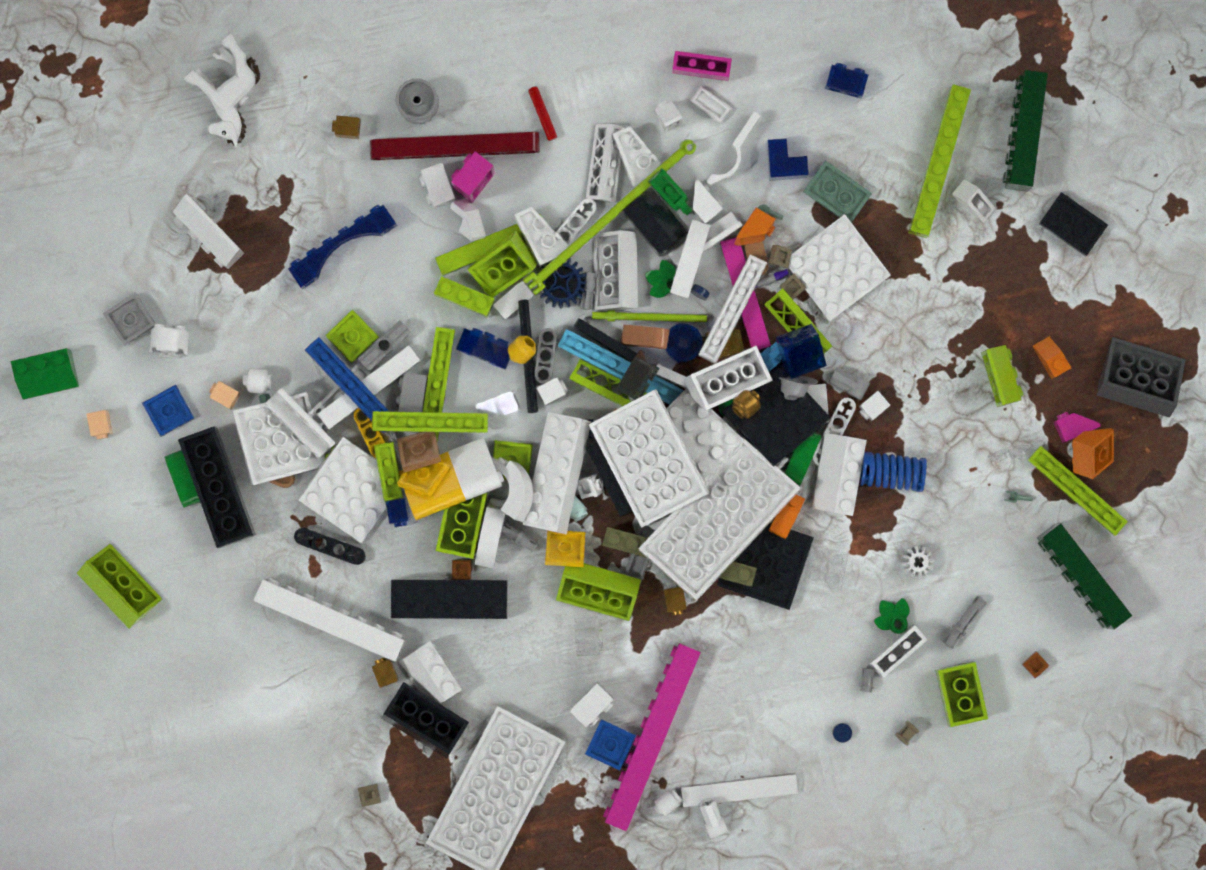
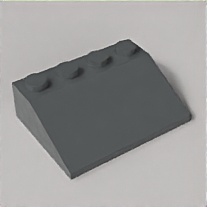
M1112 337L1096 395L1170 418L1177 407L1186 359Z

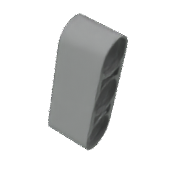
M551 328L543 329L539 335L535 378L540 384L551 381L553 375L557 336ZM550 332L553 334L554 338L551 342L543 340L545 333ZM542 352H550L551 359L549 361L541 360L540 355ZM546 370L549 373L548 379L540 380L538 378L539 372Z

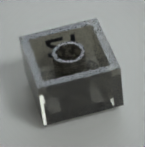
M639 350L616 389L634 400L638 396L642 397L650 385L647 381H652L660 369L657 367L659 361Z

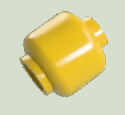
M518 336L508 346L509 357L515 363L525 364L536 353V344L528 336Z

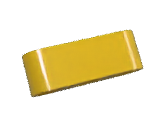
M357 408L354 412V419L370 453L376 458L374 445L386 442L381 431H376L374 438L370 439L367 437L366 432L369 428H372V422L369 418L365 421H360L358 414L361 410Z

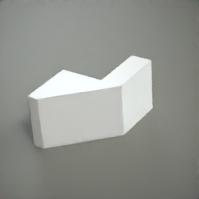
M466 199L452 202L450 209L463 218L459 232L470 241L484 239L486 234L478 208Z

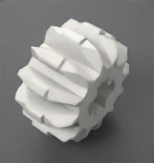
M914 546V553L909 548L907 552L910 556L905 554L902 556L904 559H907V562H902L901 565H908L904 572L907 573L912 570L910 573L912 578L916 572L917 577L922 578L921 571L925 576H928L929 573L926 568L933 570V567L928 565V563L934 562V559L927 558L932 553L927 552L924 554L925 547H922L919 553L918 546ZM915 557L922 559L920 567L914 566Z

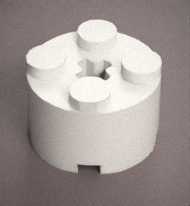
M155 324L154 328L151 329L149 354L154 355V352H157L159 357L174 359L181 358V355H184L185 358L188 357L190 333L185 330L184 326L166 328V325Z

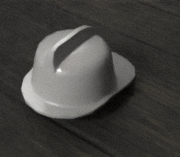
M805 376L779 377L781 379V392L784 393L785 399L788 400L804 397L809 386L818 383L816 379Z

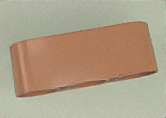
M623 325L621 344L667 349L670 330L657 327Z

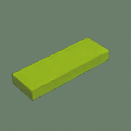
M394 442L374 445L383 500L387 502L402 499V488L397 484L400 476Z

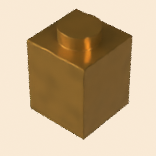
M336 115V120L332 122V132H335V136L339 138L359 139L361 120L358 117Z
M681 587L664 589L667 612H672V616L683 614V610L687 609L684 590Z
M384 657L374 661L376 665L372 666V670L380 688L399 681L390 659L386 660Z

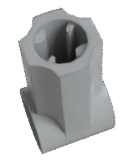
M836 367L829 380L831 384L845 390L848 395L860 401L870 385L866 380L853 376Z

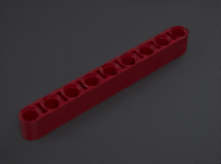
M539 132L370 140V160L465 157L469 153L473 154L474 152L481 156L540 152Z

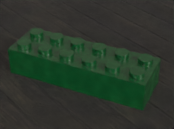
M1024 70L1016 78L1015 89L1018 91L1012 103V108H1015V112L1010 119V127H1013L1008 136L1007 146H1010L1009 153H1006L1005 164L1008 167L1003 174L1002 183H1005V189L1028 192L1033 187L1048 77L1046 72Z
M1061 523L1052 525L1037 537L1039 547L1043 552L1047 551L1051 557L1049 559L1055 567H1060L1063 571L1061 573L1062 577L1074 585L1073 591L1079 598H1084L1087 602L1085 603L1086 608L1091 613L1094 612L1097 615L1098 619L1096 620L1103 629L1115 630L1132 617L1129 610Z

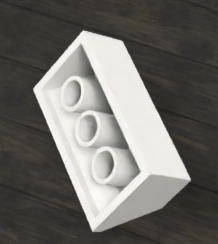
M186 194L173 211L176 215L174 218L181 227L184 224L189 229L187 233L194 240L198 238L203 243L201 248L207 254L211 252L216 257L214 261L221 268L225 266L229 269L244 252L189 195Z
M620 230L597 233L593 237L594 273H597L594 288L596 293L594 292L595 310L637 309V232Z
M757 346L691 374L684 379L691 397L705 411L737 397L743 390L751 391L773 381Z
M824 433L811 508L853 516L867 440Z

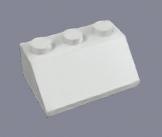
M432 640L399 661L417 690L439 704L463 689Z

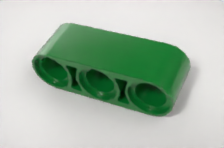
M817 433L813 434L793 451L784 474L799 487L821 439V435Z
M182 450L164 456L183 508L199 503L200 500Z

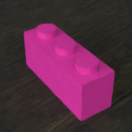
M675 51L672 74L729 81L732 58Z

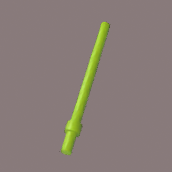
M607 310V312L592 311V319H605L608 322H615V320L707 323V315L615 312V310Z

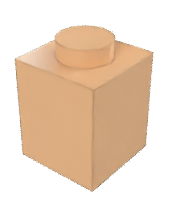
M218 381L217 384L214 383L209 391L211 399L231 410L241 395L240 392L221 381Z
M102 410L86 414L92 437L100 440L108 438V434L113 433L109 411Z

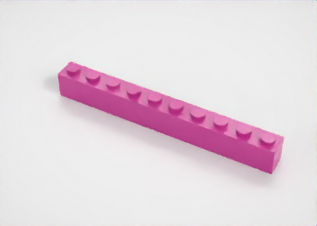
M680 643L678 646L674 645L670 654L673 657L670 664L666 663L662 673L665 675L663 682L659 681L655 690L658 693L655 700L651 699L648 706L650 714L648 718L644 716L640 726L643 728L641 735H636L634 740L635 750L633 753L629 752L625 763L628 764L626 771H621L618 779L621 782L618 789L614 788L610 799L613 800L611 807L607 806L604 812L605 823L627 831L698 661L700 651Z

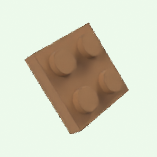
M420 432L397 439L404 472L441 462L435 432Z

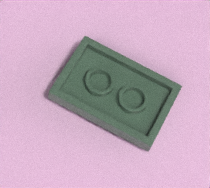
M826 160L803 191V193L840 218L845 214L851 223L872 195L870 191Z

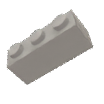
M404 372V376H400L399 388H402L401 396L397 395L396 407H399L398 412H423L428 376Z

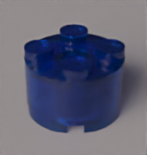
M680 323L672 326L669 329L667 349H664L667 356L677 363L691 362L699 355L702 349L701 333L690 324ZM679 339L688 341L686 348L683 346L679 347Z

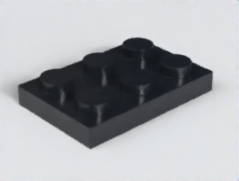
M1062 192L1039 222V225L1085 257L1108 226L1107 223Z

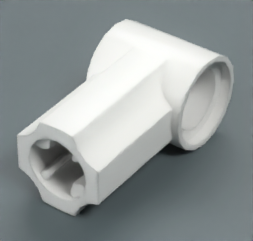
M714 798L703 800L699 807L710 839L728 833Z

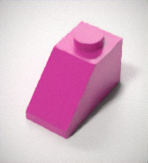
M1068 412L1058 415V420L1054 421L1062 443L1077 437L1083 431H1091L1101 427L1100 423L1075 413L1069 415Z

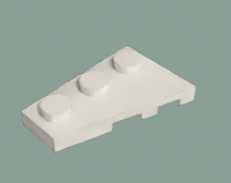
M630 126L611 133L633 187L641 183L661 165L655 155Z
M532 207L514 215V219L539 267L553 261L569 246Z

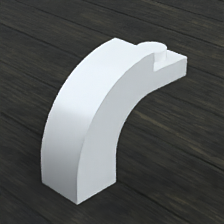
M491 457L496 470H501V473L509 483V495L501 511L514 520L523 522L530 511L533 501L531 479L519 463L508 462L502 457H499V459Z
M491 497L489 499L480 534L475 565L494 569L506 513L501 511L502 506L506 502L505 500Z

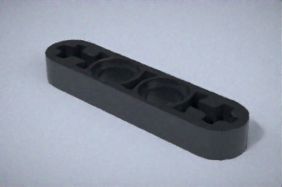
M580 318L575 322L574 327L618 355L635 365L640 361L641 356L589 323Z
M299 528L294 533V539L299 545L348 563L360 565L366 559L363 549L307 528ZM303 531H305L306 536L311 538L312 534H315L316 536L312 540V546L308 545L310 543L309 540H303V542H301L300 537H298V534L303 533ZM322 537L326 540V546L319 549L316 546V540ZM335 545H343L344 553L342 555L334 553ZM348 547L352 548L350 550L352 553L360 551L362 559H358L355 562L354 557L348 555V559L344 558L348 553Z

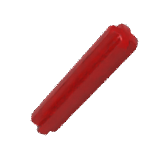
M535 86L528 89L548 141L556 139V131L538 87Z

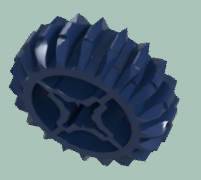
M571 258L559 268H567L572 272L567 275H561L558 271L553 272L554 283L550 288L547 289L545 287L541 290L544 293L540 295V298L542 299L547 296L548 298L545 303L548 304L552 300L553 308H555L556 303H559L560 309L563 308V303H566L567 308H570L569 301L572 300L573 304L576 305L575 297L582 299L583 296L579 292H586L585 288L581 287V285H586V281H581V279L586 277V274H579L583 271V268L579 267L576 269L578 262L575 261L573 265H570ZM556 275L561 280H567L565 282L566 289L561 285L556 286V283H558ZM574 277H577V288L572 293L568 284ZM561 290L568 297L557 298L551 295V293Z

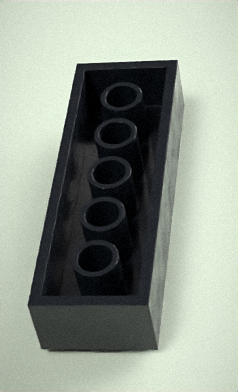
M213 426L178 439L216 548H222L255 536L254 528L218 428Z
M391 580V618L508 619V580Z

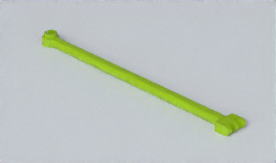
M689 139L683 140L676 152L537 275L534 272L528 274L523 281L528 283L531 279L533 280L528 285L530 289L537 285L533 293L537 295L546 287L543 284L544 280L651 186L648 181L661 168L666 172L670 170L685 155L693 154L696 150V144ZM692 144L691 150L688 151L687 145Z

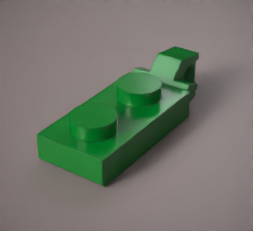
M661 168L648 181L676 212L680 209L683 214L688 216L693 211L686 204L689 200L688 196L664 169Z

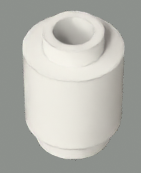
M674 789L667 790L654 801L656 805L653 808L660 816L663 814L667 816L680 806L679 803L683 800Z

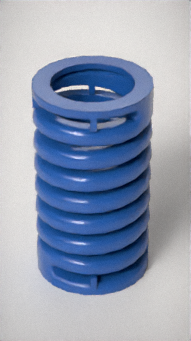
M864 452L860 486L867 484L871 487L876 470L875 486L877 488L881 486L883 473L882 487L888 488L891 470V489L896 487L898 472V490L903 489L905 475L904 489L906 491L910 490L911 486L912 491L923 492L927 459L920 458L918 460L917 457L910 459L909 456L902 457L897 455L895 457L893 454L888 456L887 454L880 455V453H875L873 455L872 452ZM868 466L870 467L869 476L866 475ZM912 472H913V481H912V485H911V477H912Z

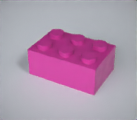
M477 152L469 153L463 161L464 166L461 170L457 169L451 176L454 190L471 203L474 202L495 175L494 166Z

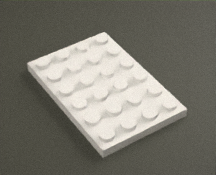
M656 389L589 424L641 528L709 494Z

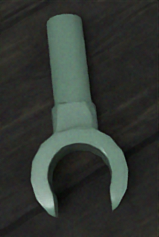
M765 204L758 207V209L780 220L783 219V215L774 212Z
M1010 490L1005 491L1011 494L1010 499H1004L1007 502L1015 503L1017 500L1032 501L1031 496L1018 495L1017 492Z

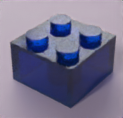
M812 324L776 337L783 367L791 379L827 366L819 334Z

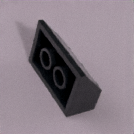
M653 189L637 198L623 210L625 217L659 257L688 234V231Z

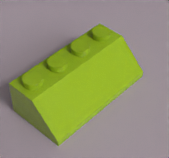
M111 544L87 560L77 572L79 577L128 629L138 623L162 600L158 593Z
M585 563L584 567L565 566L556 601L630 621L641 579Z

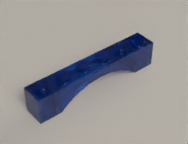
M384 205L374 206L369 210L370 214L365 217L362 215L353 221L354 225L349 228L347 226L343 227L338 231L339 235L333 239L332 237L325 239L321 247L318 249L314 247L309 250L305 258L302 260L298 258L290 263L291 267L288 270L302 290L319 279L326 260L341 245L359 237L383 236L397 226Z

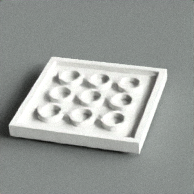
M845 214L791 254L788 266L792 273L805 285V290L829 322L891 276Z
M688 388L666 408L703 481L744 440L712 409L705 411L691 397Z
M307 392L290 396L307 414L312 410ZM265 403L232 411L252 486L319 469L324 463V454L318 459Z
M344 437L340 438L298 498L300 502L360 543L363 542L390 503V501L384 502L376 459Z

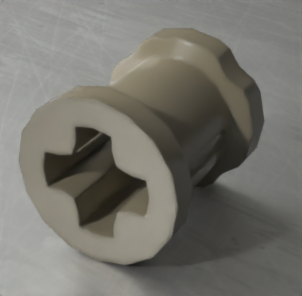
M907 720L905 722L906 725L901 731L894 734L906 746L909 745L911 738L920 732Z

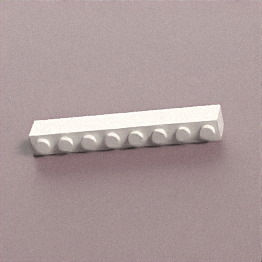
M270 577L268 580H262L253 601L392 661H397L405 643L402 634L393 630L392 633L384 631L385 627L374 623V626L367 623V619L361 616L351 617L349 616V611L342 608L335 610L331 608L332 604L322 600L321 603L314 601L315 597L310 594L304 593L300 595L296 593L297 589L286 585L285 588L279 586V581Z

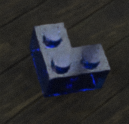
M787 138L767 140L769 181L802 179L809 176L807 156L788 157Z
M464 328L456 350L505 370L510 361L508 341L501 338L495 340V335L485 332L483 335V331L473 328L472 331Z

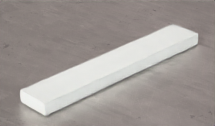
M749 255L699 353L700 357L714 364L717 363L767 262Z
M408 345L361 382L375 396L403 375L404 372H407L419 363L420 359ZM343 394L319 412L317 416L326 428L330 430L358 407L346 394Z
M796 774L681 787L683 807L698 806L703 800L708 798H714L716 803L798 794Z

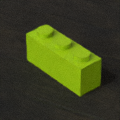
M442 276L434 291L436 297L488 318L495 299Z

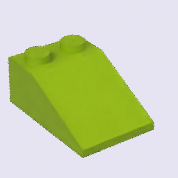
M514 231L467 270L485 292L493 298L533 271L537 262L530 248L519 234Z

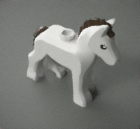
M229 34L221 42L222 47L212 56L217 60H223L231 64L235 70V76L216 88L198 69L196 72L194 70L191 71L184 78V81L199 87L209 97L214 110L222 120L218 123H211L207 128L208 132L227 139L228 144L232 143L237 148L238 144L245 137L244 133H246L247 127L244 124V118L236 108L239 104L243 106L249 100L248 96L255 89L261 75L258 65H255L256 60L252 57L247 59V55L240 49L235 37Z

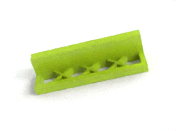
M783 288L764 304L813 362L832 347L830 342ZM779 298L783 303V311H775L770 304ZM785 314L793 315L796 318L795 326L787 325L784 322ZM797 329H805L808 332V340H800L797 337ZM810 343H816L823 349L815 357L809 351Z
M579 359L569 380L622 407L631 402L628 394L634 392L642 396L647 394ZM581 364L589 368L591 376L584 378L577 374ZM603 375L606 377L608 384L600 386L596 384L594 377ZM619 383L623 385L625 393L618 395L612 391L611 386Z

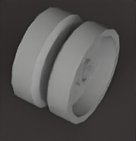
M410 79L399 87L396 94V105L401 116L406 121L413 124H423L430 121L436 115L439 108V98L435 88L428 81ZM415 99H421L419 103H414Z

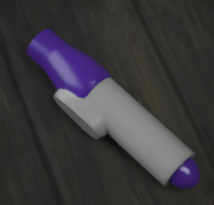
M776 270L768 273L767 277L758 281L755 288H760L789 275L788 270Z

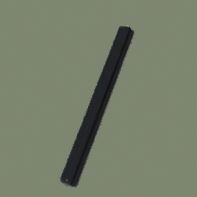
M527 299L519 300L521 336L532 338L529 301ZM532 357L527 363L523 364L527 412L537 413L534 358Z

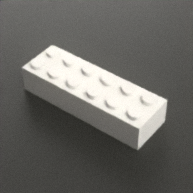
M548 412L532 481L533 501L530 511L523 521V525L567 534L589 435L590 421Z

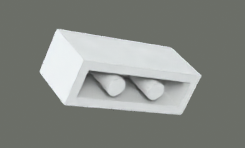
M912 625L869 663L884 678L928 639L915 625Z

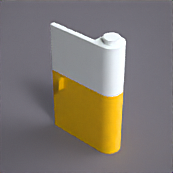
M483 437L440 454L441 462L447 463L450 469L431 497L404 489L413 516L417 521L502 487L501 482L505 480L501 470L496 471ZM400 470V471H399V476H400V477H401L402 474L404 473L403 470Z

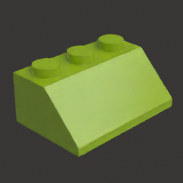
M1003 345L981 352L996 406L1001 407L1021 401L1023 391L1020 385L1017 386L1015 378H1018L1016 368L1012 367L1010 362L1012 359L1010 349Z

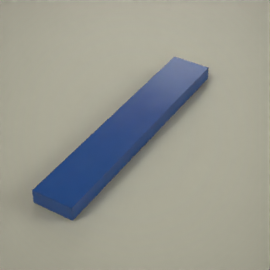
M320 337L305 349V352L371 422L372 411H389Z

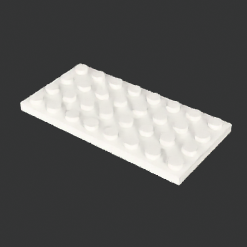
M745 439L704 480L709 494L673 511L639 547V551L695 601L704 594L801 490V487L778 467H773Z
M497 706L426 844L475 870H499L566 741Z

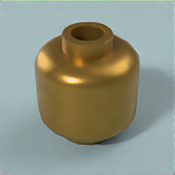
M743 390L733 399L732 409L740 418H751L761 408L759 401L761 398L755 391Z

